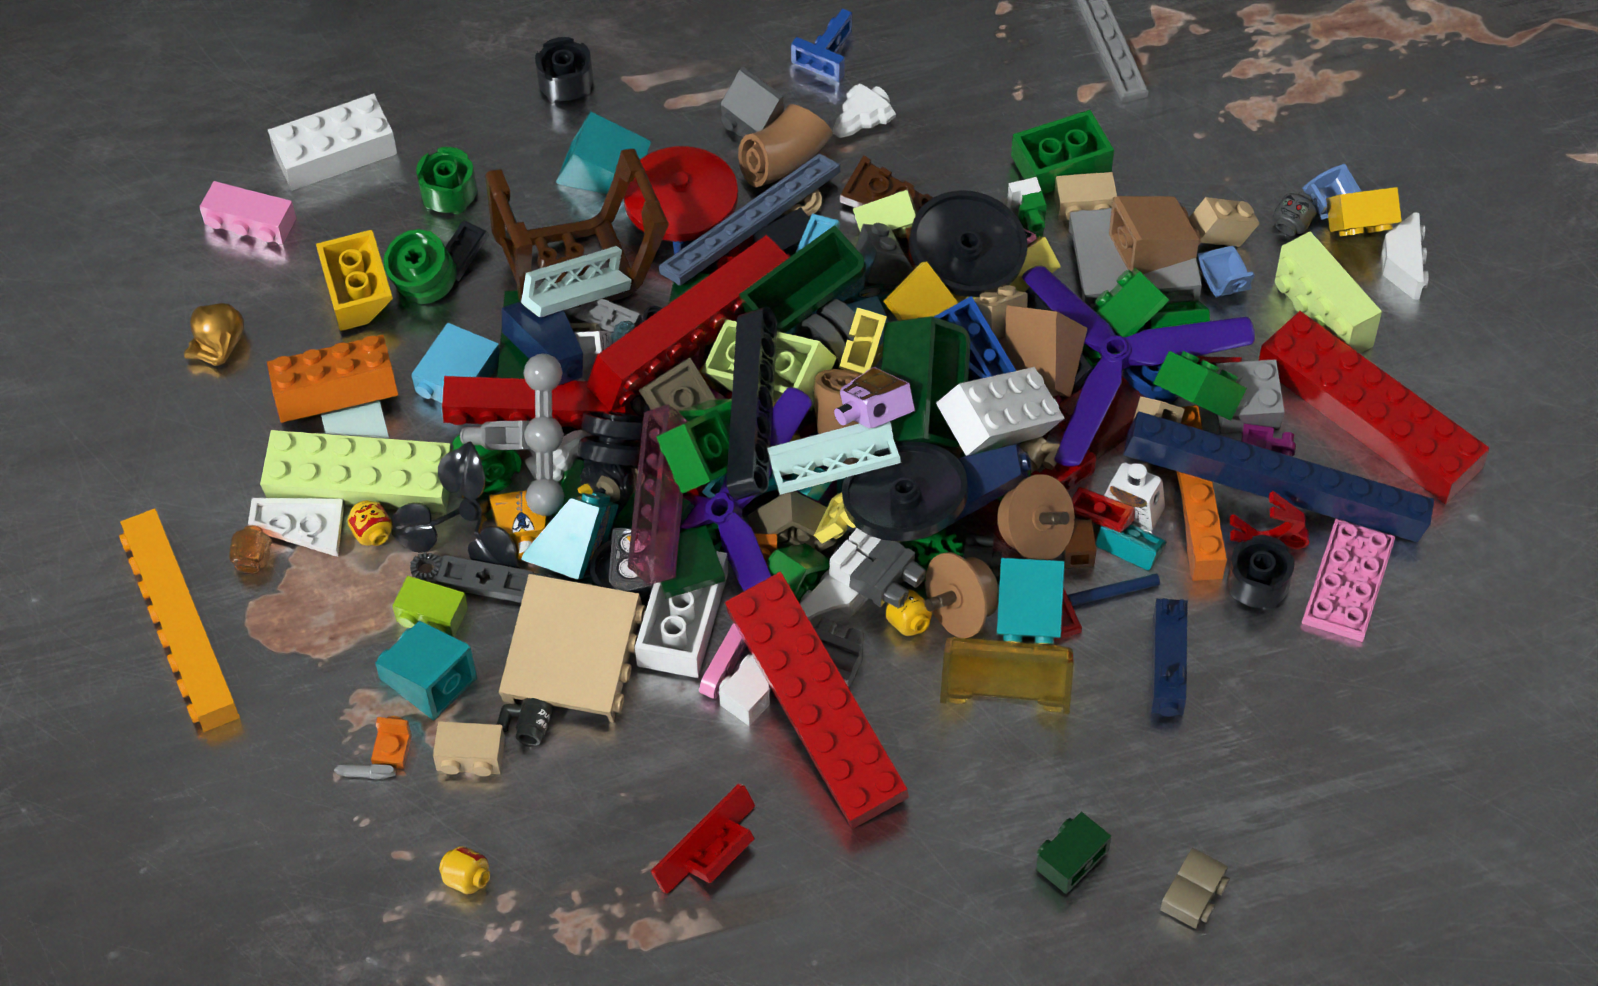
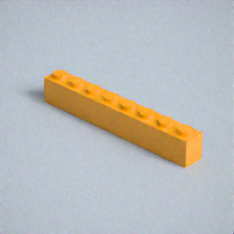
M154 508L120 521L124 533L120 534L119 538L125 552L131 550L134 557L128 558L135 576L141 574L143 581L137 582L144 600L150 598L153 605L147 606L153 623L160 622L162 629L158 630L157 634L163 649L170 646L172 654L167 655V659L173 673L180 671L182 678L176 680L183 698L189 696L192 704L186 707L192 722L196 723L199 721L203 732L239 719L235 703L156 509Z

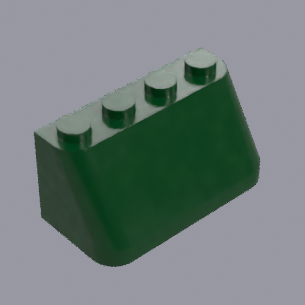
M834 225L749 286L739 296L746 313L763 307L771 308L776 316L777 331L786 333L859 280L866 271V264L862 254Z
M933 316L885 323L881 370L910 384L915 409L911 413L890 421L894 442H925L942 448L959 447L960 444L936 403L958 384L968 382L970 337L967 330L962 326Z

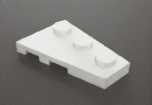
M252 498L248 525L251 531L338 557L345 505L343 499Z

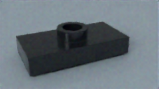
M465 220L461 222L445 247L456 264L457 277L455 280L458 282L489 237L486 230Z

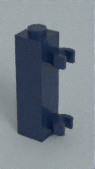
M1156 598L1153 614L1151 713H1158L1166 717L1183 715L1186 704L1188 600Z

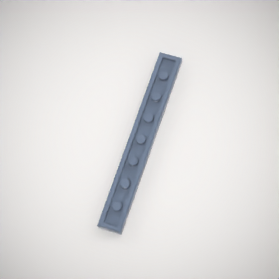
M819 153L660 264V274L681 286L841 172L840 164Z

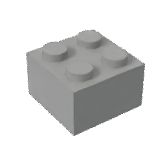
M1276 360L1216 363V366L1220 368L1217 374H1220L1223 369L1237 376L1236 383L1247 388L1231 421L1217 415L1220 433L1242 432L1244 423L1272 427L1274 430L1280 429L1285 410Z

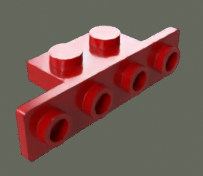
M737 784L651 870V874L662 892L668 894L688 873L711 883L755 839L749 829L738 824L755 807L744 785Z

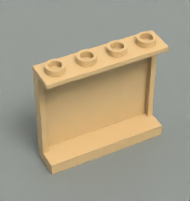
M529 574L499 688V694L503 702L516 704L517 699L536 698L553 706L607 715L608 720L614 722L616 712L621 713L624 704V694H621L623 682L628 683L631 675V664H628L630 653H635V644L638 635L635 634L637 624H642L646 611V606L642 605L639 593Z

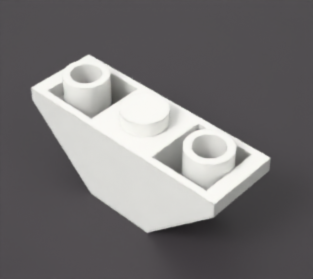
M1412 213L1385 235L1381 252L1383 276L1415 300L1420 299L1422 288H1427L1428 271H1423V265L1426 264L1427 250L1421 245L1425 238V225H1420L1419 213Z

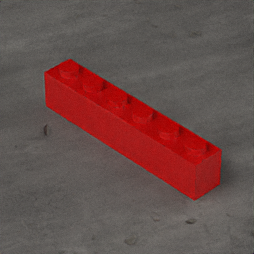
M444 376L443 423L483 425L488 421H531V419L535 418V390L529 387L525 379ZM573 380L558 385L552 390V418H555L561 427L582 429L583 412L610 411L586 387L588 381ZM619 405L612 412L625 413V406Z

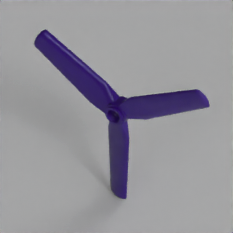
M1036 266L1030 268L1022 275V279L1052 311H1057L1087 327L1084 343L1101 354V360L1085 381L1055 455L1054 461L1060 465L1078 466L1081 464L1121 384L1123 369L1129 368L1130 365L1154 366L1163 364L1169 351L1180 356L1183 351L1194 356H1200L1252 345L1255 341V329L1249 317L1147 329L1125 338L1115 336L1110 325L1046 267Z
M788 387L774 405L771 447L790 442L811 407L812 400L803 391L794 387ZM771 464L769 467V476L772 472ZM726 474L720 492L716 493L711 499L698 495L681 496L690 501L695 507L680 528L690 529L711 523L717 524L723 551L727 553V559L743 591H746L771 577V574L752 528L741 518L742 509L756 495L739 500L734 499L728 491ZM623 507L620 508L619 510H617L615 519H616V517L618 516V514L621 512V510L623 509ZM728 507L726 513L721 515L723 509Z

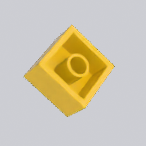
M1398 187L1340 194L1326 198L1330 232L1339 231L1340 237L1365 233L1364 228H1367L1368 233L1392 230L1394 223L1402 222Z

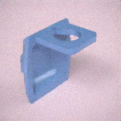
M1345 164L1321 173L1302 188L1305 194L1312 198V204L1315 206L1321 220L1328 219L1326 198L1340 194L1362 192Z
M1234 246L1197 254L1203 277L1215 297L1242 292L1252 288L1251 282L1255 275L1252 271L1247 272L1245 264Z

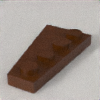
M863 155L840 195V203L856 208L908 190L918 213L921 207L933 197L929 194L923 195L914 190V185L906 180L901 182L892 176L891 171L884 167H876L871 163V159Z

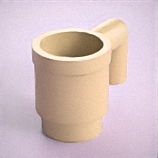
M1042 437L1024 441L1020 444L1019 447L1024 452H1027L1030 457L1031 473L1035 470L1038 471L1042 463L1044 467L1050 470L1057 464L1054 458L1060 444L1048 443Z

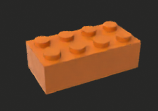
M384 335L367 336L362 340L337 343L331 347L318 350L311 349L301 354L288 357L280 356L274 360L267 361L272 392L281 423L398 396Z

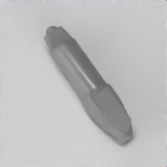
M341 764L337 765L334 769L337 775L345 777L384 779L396 776V770L391 765Z

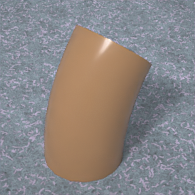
M790 104L770 125L743 137L738 152L741 172L746 181L754 187L780 181L815 157L831 138L833 132L824 120L810 110Z
M830 369L819 372L815 376L814 413L818 434L859 424L852 421L844 426L841 425L835 417L834 410L843 405L840 395L841 388L861 374L849 370ZM852 457L846 459L843 463L851 465L855 464L859 459Z

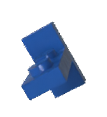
M842 8L836 18L833 17L830 20L825 33L817 37L815 44L796 37L791 43V62L840 82L845 75V57L836 52L852 32V12Z

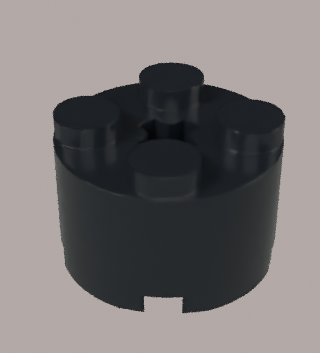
M558 37L544 43L543 49L539 53L537 51L535 55L539 88L547 96L548 100L558 103L589 95L593 83V72L588 47L582 42L581 44L574 42V38Z
M1267 535L1253 536L1250 540L1238 543L1232 553L1227 577L1229 593L1232 598L1251 607L1275 608L1286 597L1294 571V558L1287 551V546L1279 539Z

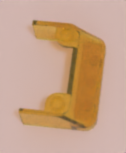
M961 637L947 638L943 656L940 703L965 704L967 699L973 698V695L1035 700L1038 704L1043 705V710L1062 712L1063 708V714H1070L1074 667L1073 649L1057 645Z

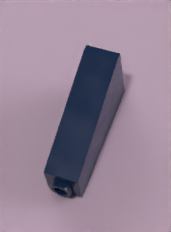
M521 302L502 307V333L529 359L541 353L555 357L563 371L558 385L583 377V351L564 310L539 318Z
M1014 444L958 458L965 469L969 490L968 499L963 511L951 524L1015 489L1021 481L1029 477L1028 471L1031 470V461L1028 453Z

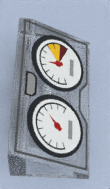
M626 528L613 529L609 582L616 590L629 591L647 587L651 541L650 531Z

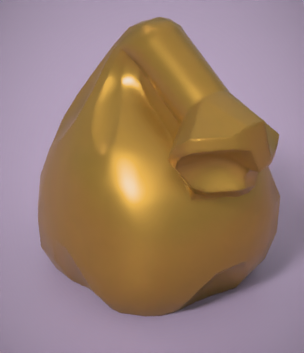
M225 303L197 307L192 312L190 320L194 339L189 342V347L184 351L185 359H200L214 366L225 363L244 331V319L240 312L232 305Z

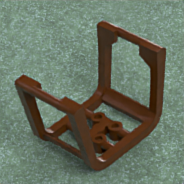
M635 149L621 150L613 181L602 209L596 216L585 221L530 230L526 229L524 222H517L509 204L510 188L502 169L491 170L486 173L491 231L495 241L502 246L517 282L520 302L522 301L526 273L531 272L533 245H536L538 250L537 266L540 269L584 256V247L576 243L575 238L596 234L602 250L615 246L622 250L619 271L631 279L630 290L602 299L611 302L625 298L634 293L643 284L669 223ZM634 178H636L645 198L641 212L645 234L631 268L611 223L616 217L630 182H633ZM563 241L566 247L565 255L557 259V252L550 248L547 243ZM585 266L577 276L583 275L590 266ZM563 272L554 283L560 282L568 272Z

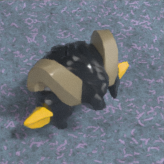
M584 459V468L582 469V474H580L582 486L577 488V490L581 494L592 495L593 492L606 494L611 497L610 502L619 504L617 509L619 510L626 505L628 498L633 495L645 478V475L639 469L629 467L628 465L608 464Z

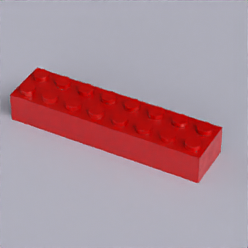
M765 235L600 352L596 357L586 387L610 411L619 405L622 407L626 406L632 401L639 389L677 366L678 362L682 359L692 358L703 344L710 345L714 342L726 319L737 322L738 316L746 313L739 294L790 257L771 238Z
M1299 311L1261 345L1259 361L1276 360L1281 384L1445 505L1484 468L1490 450L1487 445L1303 312Z
M781 571L727 600L725 605L728 614L851 829L860 826L908 799L907 787Z

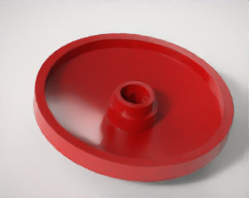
M674 146L654 151L640 159L669 223L662 240L674 242L696 240L735 212L738 202L737 180L730 166L719 156L701 148ZM634 178V181L630 182L623 198L624 207L630 220L644 232L641 212L645 198L636 178Z

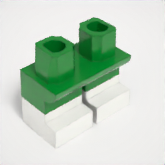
M1037 177L1009 183L1007 207L1018 217L1024 229L1036 234V238L1042 237L1046 223L1047 204Z

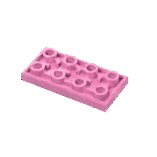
M1335 519L1302 624L1363 642L1396 536Z

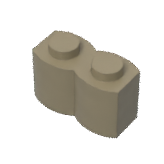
M1192 848L1165 894L1160 910L1195 929L1200 921L1207 923L1215 908L1211 901L1216 894L1222 896L1230 881V878L1226 877L1228 866Z

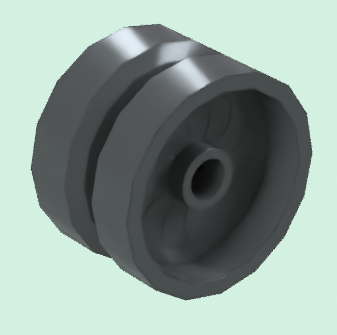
M831 299L820 307L816 314L809 315L797 324V336L820 341L837 357L832 369H841L839 365L847 340H854V337L849 336L855 313L845 303L838 299Z

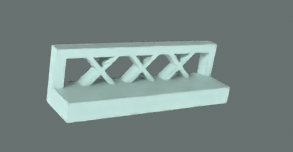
M615 246L527 272L521 303L540 318L630 290L631 279L619 271L622 250ZM610 259L609 267L600 270V267L606 260ZM590 265L583 275L577 276L585 266ZM563 272H568L560 282L554 283ZM545 278L541 285L534 289L535 281Z
M890 421L875 428H867L861 424H855L767 448L771 469L780 495L901 463L893 439ZM889 448L891 453L881 457L873 455L875 451ZM854 457L859 459L855 464L847 465L843 463L848 458ZM824 465L829 467L825 472L817 473L813 471L818 466ZM792 473L799 475L797 479L783 482L781 477Z

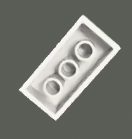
M374 93L268 129L273 152L291 191L397 154L393 132Z
M1035 367L960 383L936 403L966 456L1040 438L1064 419L1058 403L1051 396L1044 384L1043 377L1037 372Z
M716 551L725 574V582L665 599L656 575L635 644L637 666L695 678L699 677L728 576L727 553Z

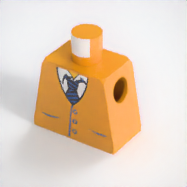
M527 490L490 495V503L496 526L504 529L511 536L517 550V557L521 560L526 549L549 524L550 515L541 516L531 511L525 498Z

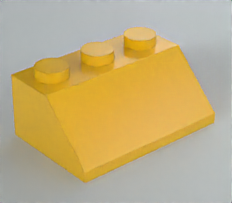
M373 230L317 243L319 259L339 330L343 331L369 324L393 299Z

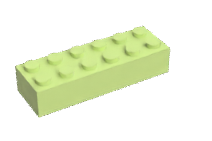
M271 430L260 485L266 498L343 499L344 505L354 507L357 503L368 500L378 502L384 509L398 510L408 503L415 502L426 505L431 513L446 514L450 492L442 486L439 480L438 465L441 459L452 451L451 443Z

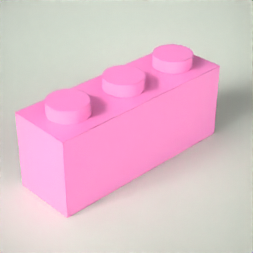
M213 181L199 206L204 223L212 228H221L233 231L238 235H248L260 238L265 242L279 244L285 242L297 219L293 203L290 200Z

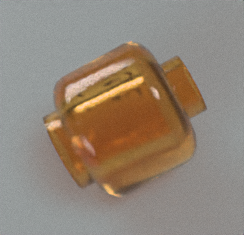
M245 526L244 529L232 535L229 560L240 572L258 573L260 569L266 567L269 563L271 538L263 533V529L258 526Z

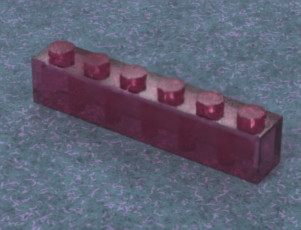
M670 404L644 412L627 567L648 585L675 578L683 494L674 481L673 473L660 450V444L656 436L688 421Z

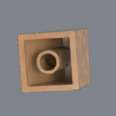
M1113 197L1109 236L1127 269L1132 271L1134 268H1137L1142 274L1197 257L1198 245L1201 244L1200 234L1196 228H1192L1186 208L1180 206L1176 197Z
M1007 305L1005 353L1016 371L1035 367L1037 372L1043 377L1044 384L1051 396L1071 397L1088 328L1057 311Z

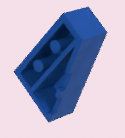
M972 296L934 316L935 318L962 326L967 330L970 337L968 381L1016 371Z

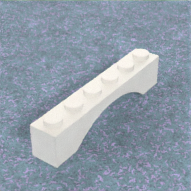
M827 570L822 575L818 586L813 591H807L799 604L815 628L823 617L834 622L850 619L869 598L829 575V570ZM748 654L742 660L739 669L733 676H727L719 686L720 706L748 726L770 705L771 689L751 654Z

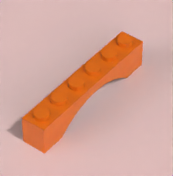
M1198 405L1182 406L1181 408H1185L1181 424L1203 430ZM1176 471L1182 496L1187 556L1192 581L1223 579L1227 558L1213 482Z

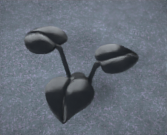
M471 441L446 454L438 465V477L442 486L449 492H457L459 499H464L460 503L459 508L435 520H431L429 508L424 504L413 502L399 508L391 518L392 535L404 547L418 553L430 550L437 542L438 535L434 527L435 525L459 514L465 520H477L474 531L477 539L468 545L470 559L520 569L515 544L511 536L504 529L489 526L481 532L482 525L487 520L485 514L491 510L490 496L483 491L485 487V474L482 462Z

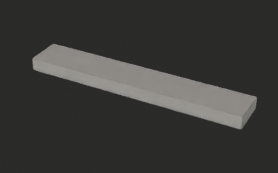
M1076 0L1121 103L1148 98L1149 91L1108 0Z

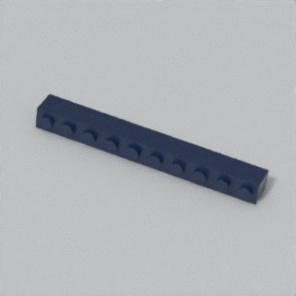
M1138 411L1128 430L1123 454L1127 457L1269 498V493L1274 491L1293 506L1414 542H1418L1431 525L1434 499L1140 411Z

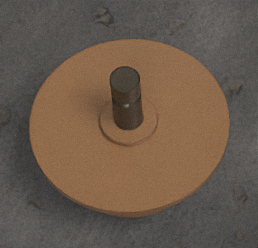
M1044 474L1032 475L1021 481L1015 489L1009 491L1000 503L998 527L1001 536L1008 545L1016 548L1026 559L1053 560L1058 557L1069 544L1074 529V508L1066 488L1057 479Z
M946 552L935 556L931 560L925 577L928 598L925 600L926 609L930 612L932 611L938 621L952 635L960 638H969L976 635L983 628L986 617L994 614L998 607L999 588L993 572L986 563L976 557L964 559L955 553Z

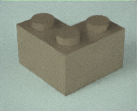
M795 491L780 495L748 515V524L754 534H777V549L806 543L818 552H821L837 543L836 539L831 538L822 544L814 536L827 507Z

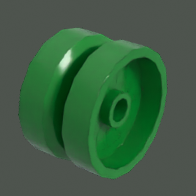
M416 229L402 233L388 245L384 255V269L389 279L396 286L399 293L413 303L427 304L443 298L451 290L457 277L456 264L452 256L445 248L441 239L431 231Z

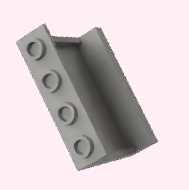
M1179 203L1181 207H1185L1184 203ZM1112 208L1070 212L1068 231L1073 236L1083 292L1082 301L1092 310L1097 305L1095 300L1104 291L1108 290L1110 292L1118 284L1116 282L1118 277L1128 270L1109 236ZM1196 258L1143 274L1169 299L1167 303L1199 301L1202 285Z

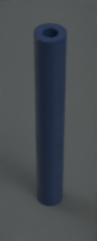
M1157 573L1068 594V598L1072 606L1159 586L1160 579Z

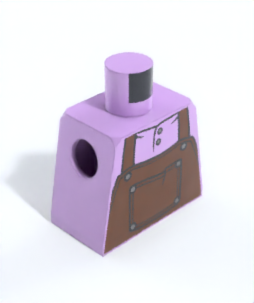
M873 367L841 388L840 395L843 405L836 408L834 414L837 421L843 426L855 421L867 428H875L915 411L910 384Z

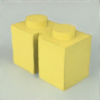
M857 307L849 332V336L854 337V340H847L839 368L861 375L871 369L887 316Z

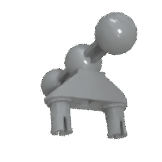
M541 353L528 360L523 372L526 383L531 389L535 390V418L531 419V421H488L481 427H465L460 432V440L462 444L471 441L473 445H482L488 450H532L536 452V480L532 481L527 488L525 498L528 507L533 513L549 516L559 511L565 497L560 484L553 480V451H556L561 445L564 433L559 422L552 418V390L560 383L563 371L555 357Z

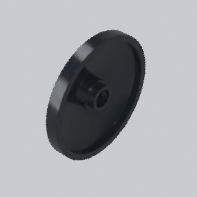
M959 190L938 195L921 207L914 218L910 230L909 248L916 267L921 262H928L951 294L964 297H980L981 293L998 292L999 287L1010 285L1017 278L1027 255V237L1020 220L1005 204L983 193Z
M925 442L895 443L901 463L845 477L842 485V499L849 520L862 532L882 540L911 541L931 536L943 530L957 519L968 499L967 475L962 463L946 449ZM889 448L875 451L873 455L881 457L891 453Z

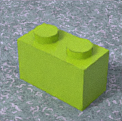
M408 575L392 605L396 622H399L402 626L412 628L418 621H421L452 637H455L468 611L464 592Z

